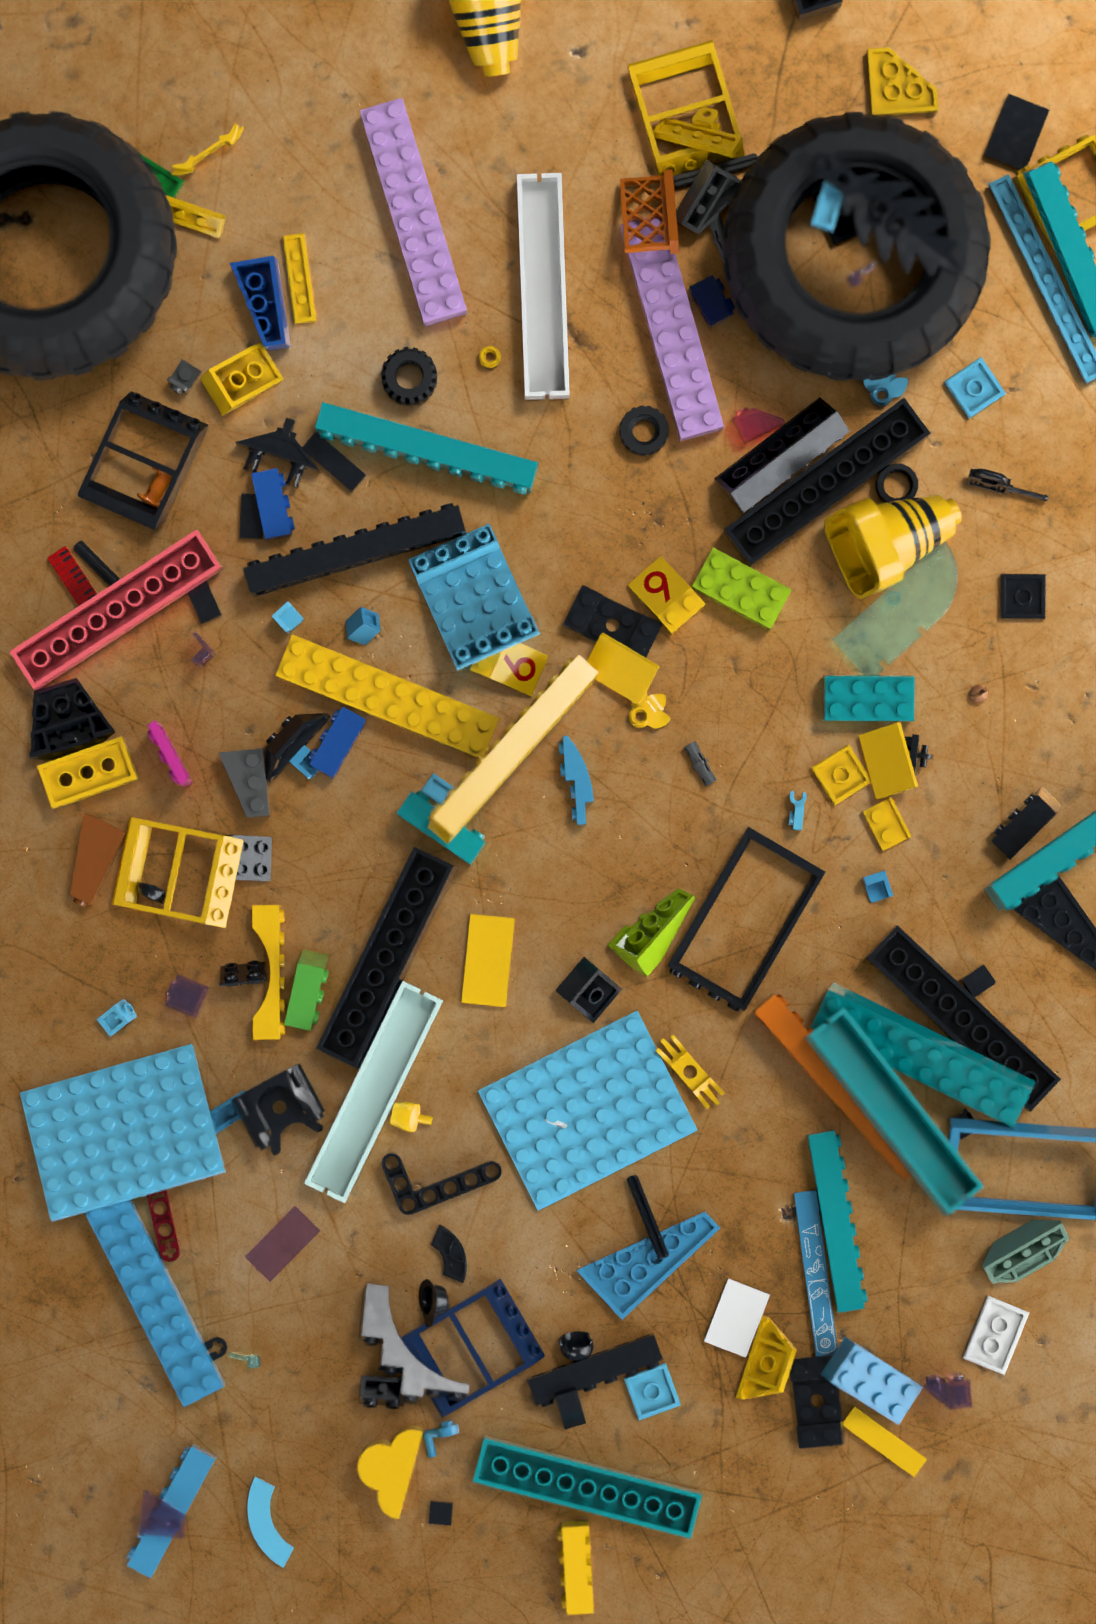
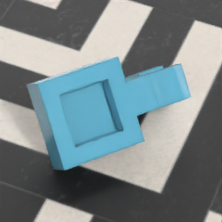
M794 791L790 792L789 799L794 804V812H789L788 825H792V830H802L804 803L807 798L806 792L802 793V799L799 801L794 799Z

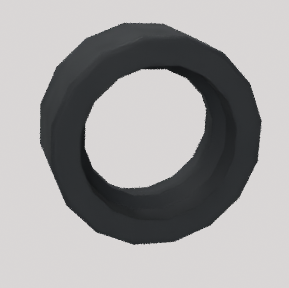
M904 464L886 466L879 473L876 480L877 495L884 503L914 498L918 491L916 473ZM900 472L909 479L910 489L904 497L893 498L886 493L884 481L889 474Z

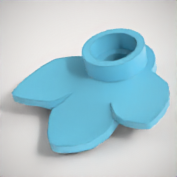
M893 374L880 380L870 381V379L863 380V383L870 392L872 402L877 406H886L891 402L892 398L900 397L905 392L908 379L896 378V375ZM884 392L885 398L879 399L877 393Z

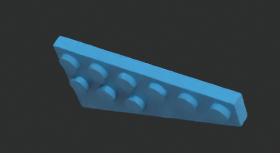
M704 1211L660 1231L669 1256L659 1260L657 1258L650 1238L647 1237L576 1271L623 1320L712 1237L720 1227Z

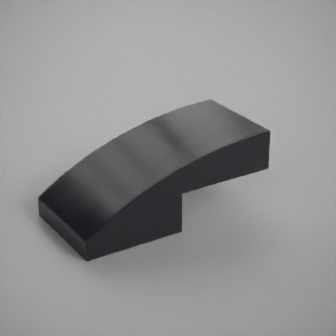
M572 1387L555 1392L564 1428L568 1429L586 1424L577 1388Z

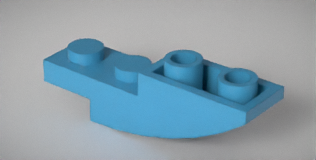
M563 736V741H559V755L564 754V763H560L561 777H565V781H574L575 785H570L571 798L576 799V807H572V821H577V825H586L585 802H594L590 776L583 758L568 736Z

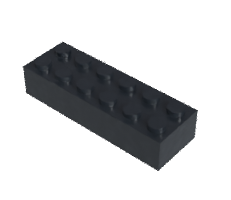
M819 397L714 479L726 497L744 513L752 509L762 498L772 494L779 485L790 480L797 471L807 467L814 458L824 454L827 448L835 442L842 440L850 430L839 413Z

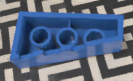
M267 256L230 263L263 346L269 351L291 347L278 259L274 256Z

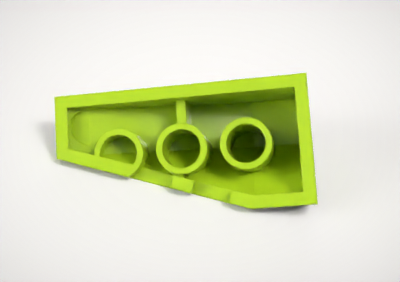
M678 888L658 902L657 908L649 914L643 913L640 915L638 922L631 927L626 925L607 946L632 969L648 977L662 961L695 900L694 895Z

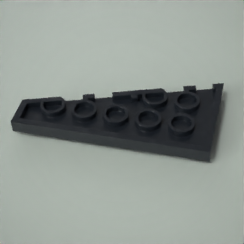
M1059 875L1051 883L1044 886L1042 884L1039 885L1040 890L1031 897H1022L1020 899L1022 903L1013 909L1015 912L1096 971V927Z

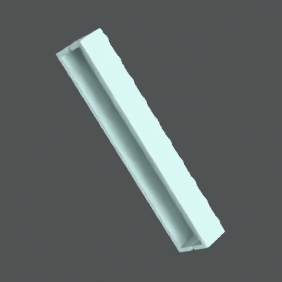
M402 981L304 1183L320 1192H323L325 1187L328 1188L327 1195L343 1203L346 1202L443 1002L442 999L428 992H424L421 995V989L405 981Z

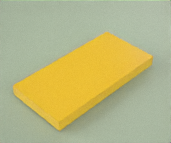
M470 914L461 1003L506 1007L515 918Z

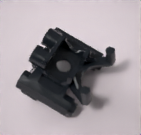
M300 1064L282 1071L231 1100L255 1147L260 1148L262 1151L271 1146L273 1155L280 1153L281 1134L289 1125L303 1123L316 1132L323 1130V1124L320 1119L324 1117L323 1112L325 1110ZM280 1100L286 1104L284 1113L276 1114L274 1112L273 1105L276 1101Z

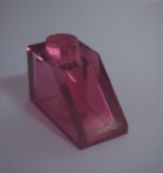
M747 407L735 412L736 416L732 420L743 444L785 424L784 419L755 408L748 410Z

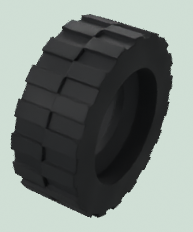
M641 405L637 408L634 407L622 418L619 432L621 442L628 451L630 450L635 455H653V453L658 452L664 446L669 432L668 422L663 413L661 414L658 409H654L652 406L646 407ZM640 420H648L654 425L655 434L649 441H639L633 434V427Z

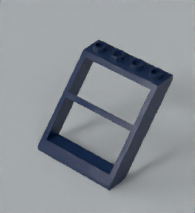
M501 1279L450 1307L446 1313L437 1315L433 1324L435 1325L443 1319L450 1317L488 1385L459 1402L449 1400L447 1396L431 1398L443 1418L545 1357L544 1352ZM485 1295L524 1361V1364L493 1381L455 1315V1312ZM425 1323L400 1337L409 1352L421 1364L434 1373L443 1376L419 1333L428 1329Z

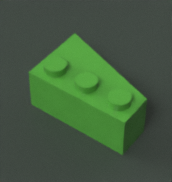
M303 949L297 964L284 1025L311 1031L312 1025L318 1023L320 1011H316L318 1003L322 1004L324 991L321 988L322 983L327 982L329 970H326L329 955Z

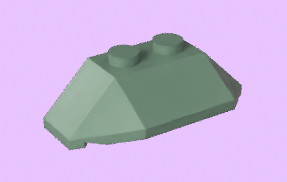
M1031 1220L993 1242L982 1266L991 1283L1018 1282L1054 1261L1070 1238L1062 1222L1059 1220Z

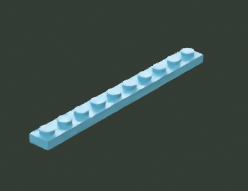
M1009 174L989 183L988 187L1086 384L1096 379V350Z

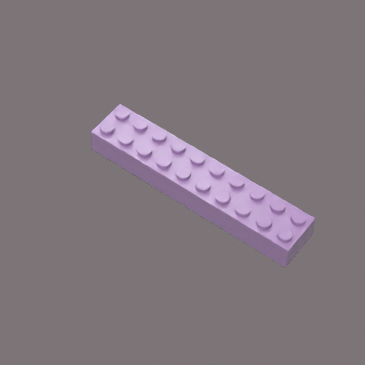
M403 98L360 110L424 326L467 314Z
M655 217L650 223L658 227L663 221ZM637 220L628 223L634 229L641 224ZM621 224L620 230L624 240L623 224ZM646 226L640 231L646 237L652 232ZM657 234L652 241L660 243L665 242V239ZM635 236L629 241V245L640 244L642 240ZM670 250L627 253L680 442L723 430V421L676 254H670Z

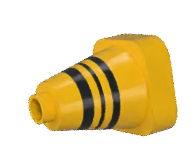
M448 0L473 65L483 66L484 77L510 73L509 61L518 59L521 0Z
M938 494L875 504L869 498H865L845 506L826 517L824 529L850 591L858 599H864L902 581L904 571L955 534L956 525L961 522V512L953 499L945 500Z

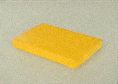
M605 633L599 636L587 660V663L599 672L595 678L597 681L638 705L642 702L660 667Z
M901 722L859 735L876 799H882L918 787Z

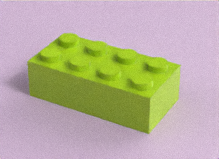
M714 547L692 586L694 591L769 631L792 590Z

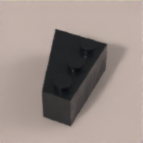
M1043 786L1035 794L1032 792L1023 801L1025 805L1020 810L1016 808L1008 816L1010 820L1005 825L1001 823L992 832L995 836L991 842L1010 860L1058 813L1061 804Z

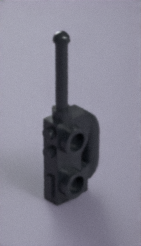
M970 469L966 481L968 486L1003 495L1013 492L1040 499L1044 502L1049 499L1046 494L1043 495L1013 487L1014 485L1010 484L1011 479L1007 478L1004 474L987 469Z

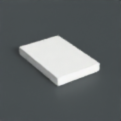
M728 1278L704 1342L746 1358L770 1294Z
M987 1295L962 1358L1005 1375L1029 1312Z

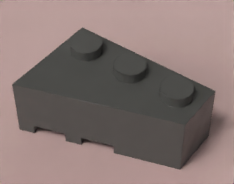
M706 160L676 210L677 221L699 234L719 216V212L728 204L730 205L741 179Z
M265 749L219 752L248 818L271 816Z

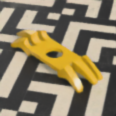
M235 123L230 133L219 135L220 140L195 157L190 155L183 164L172 165L175 172L171 174L179 176L194 172V165L225 144L233 146L240 138L244 126H241L239 129L238 124Z
M672 1035L671 1039L681 1050L680 1053L662 1038L660 1041L672 1055L673 1059L670 1060L659 1048L656 1049V1052L672 1067L706 1109L710 1106L699 1093L701 1090L718 1106L720 1102L707 1085L710 1084L721 1096L725 1094L724 1091L707 1075L675 1035ZM688 1065H693L697 1070L696 1076L693 1078H687L684 1075V1068Z

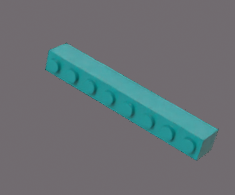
M1053 161L1046 162L1024 172L1023 175L1090 337H1096V265L1093 260L1095 255L1091 247L1087 246L1085 230L1077 222V211L1073 205H1070L1068 200L1069 191L1061 183L1059 178L1061 172L1058 166Z
M834 1130L807 1134L836 1310L840 1313L864 1309V1303L868 1302L866 1289L861 1288L860 1281L864 1280L862 1267L857 1265L860 1251L859 1246L854 1245L853 1236H857L855 1223H850L849 1214H853L851 1200L847 1201L845 1192H849L847 1178L843 1179L842 1170H845L844 1157H839L838 1148L842 1147L840 1134H835Z

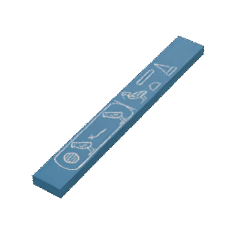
M816 1190L795 1192L794 1199L815 1355L821 1356L835 1353L838 1347Z

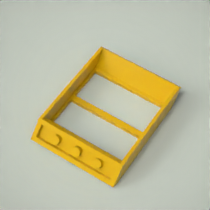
M713 40L627 64L632 88L658 175H664V170L672 169L673 176L702 168L706 160L717 164L745 156L743 144L734 158L692 147L660 156L651 127V122L725 101L734 135L741 136ZM714 64L723 95L648 116L639 85Z
M130 817L112 905L226 928L244 840ZM152 827L179 832L163 909L136 904L138 898L137 882H141ZM186 834L217 840L202 917L170 911Z

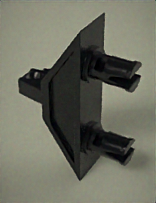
M286 418L283 428L277 427L276 432L235 442L237 445L248 448L250 451L243 468L245 471L249 470L253 462L252 473H256L262 455L266 454L290 462L292 466L285 482L287 485H290L296 476L294 486L299 488L303 472L307 468L321 473L295 439L297 433L292 432L295 420Z

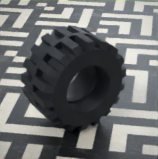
M403 347V350H395V353L390 354L387 357V361H384L381 371L382 384L385 392L396 403H403L406 406H410V404L418 405L420 404L419 402H425L433 394L434 388L437 385V370L432 358L423 350L419 351L415 347L413 349ZM407 364L418 366L423 375L421 383L412 389L401 387L396 380L397 371Z

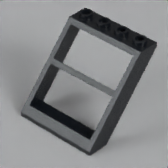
M129 392L118 404L80 487L78 497L156 530L166 521L207 432L208 424L197 418L185 415L178 410L164 406L160 402L150 400L139 393ZM126 411L190 438L176 470L112 443ZM109 448L173 476L158 509L95 482Z

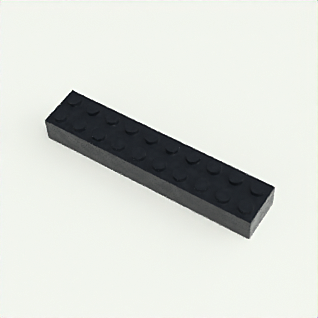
M903 398L733 522L723 532L746 564L751 567L881 472L886 466H889L926 439L931 433L907 400Z
M453 503L440 506L441 510L432 512V509L419 512V516L412 519L410 515L398 518V523L389 525V522L376 525V529L368 531L367 528L360 529L354 532V536L346 537V534L334 537L333 542L325 544L324 541H319L311 544L312 548L306 550L303 547L290 550L289 555L282 556L281 553L269 556V560L265 562H260V560L248 562L247 567H244L243 571L250 594L253 597H257L458 538L466 534L459 506H454Z
M413 848L316 1049L354 1068H361L458 869L456 866L419 848Z
M895 925L865 957L954 1042L1036 1081L1024 1105L1027 1111L1031 1112L1061 1080L1059 1076L898 925Z

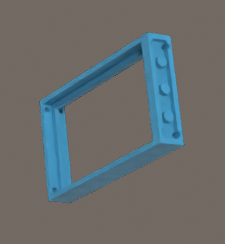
M950 1118L948 1141L957 1153L960 1132L1096 1142V1129L1027 1123H1015L1012 1128L1000 1121ZM1096 1196L1094 1206L971 1197L968 1200H964L965 1203L956 1209L1096 1220Z

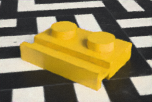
M892 797L862 811L882 851L912 837Z

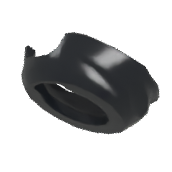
M137 882L139 894L158 903H165L166 893L157 886Z

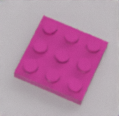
M157 721L148 724L150 730L147 731V734L152 743L159 745L161 750L157 752L163 763L170 765L171 770L168 772L174 783L184 787L192 784L193 781L162 724Z

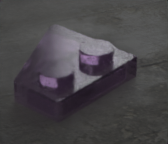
M144 1490L138 1534L184 1539L187 1516L148 1490Z

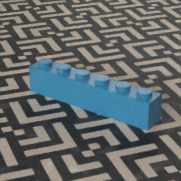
M195 1444L191 1448H185L180 1457L183 1460L180 1468H174L169 1478L173 1480L170 1487H164L159 1496L162 1502L158 1508L153 1507L148 1516V1519L151 1520L147 1528L142 1527L137 1537L140 1540L137 1548L132 1546L126 1557L130 1560L127 1564L128 1567L149 1578L152 1577L217 1456Z

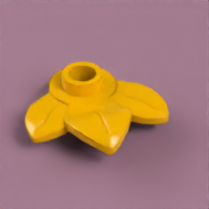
M646 693L639 705L632 701L633 708L629 713L630 723L637 728L649 726L654 729L668 724L671 718L662 712L666 704V695L653 694L648 696ZM638 713H642L644 715V719L642 721H638L636 719V715Z

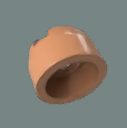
M976 685L971 688L969 695L973 702L981 703L987 699L988 691L984 686ZM983 689L985 693L975 698L974 694Z

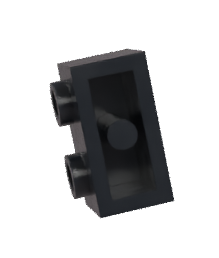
M361 1375L359 1404H364L363 1406L366 1408H376L377 1405H384L387 1409L403 1407V1400L398 1399L399 1378Z

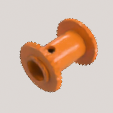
M152 467L157 474L145 495L137 493V497L142 499V502L158 509L173 476Z

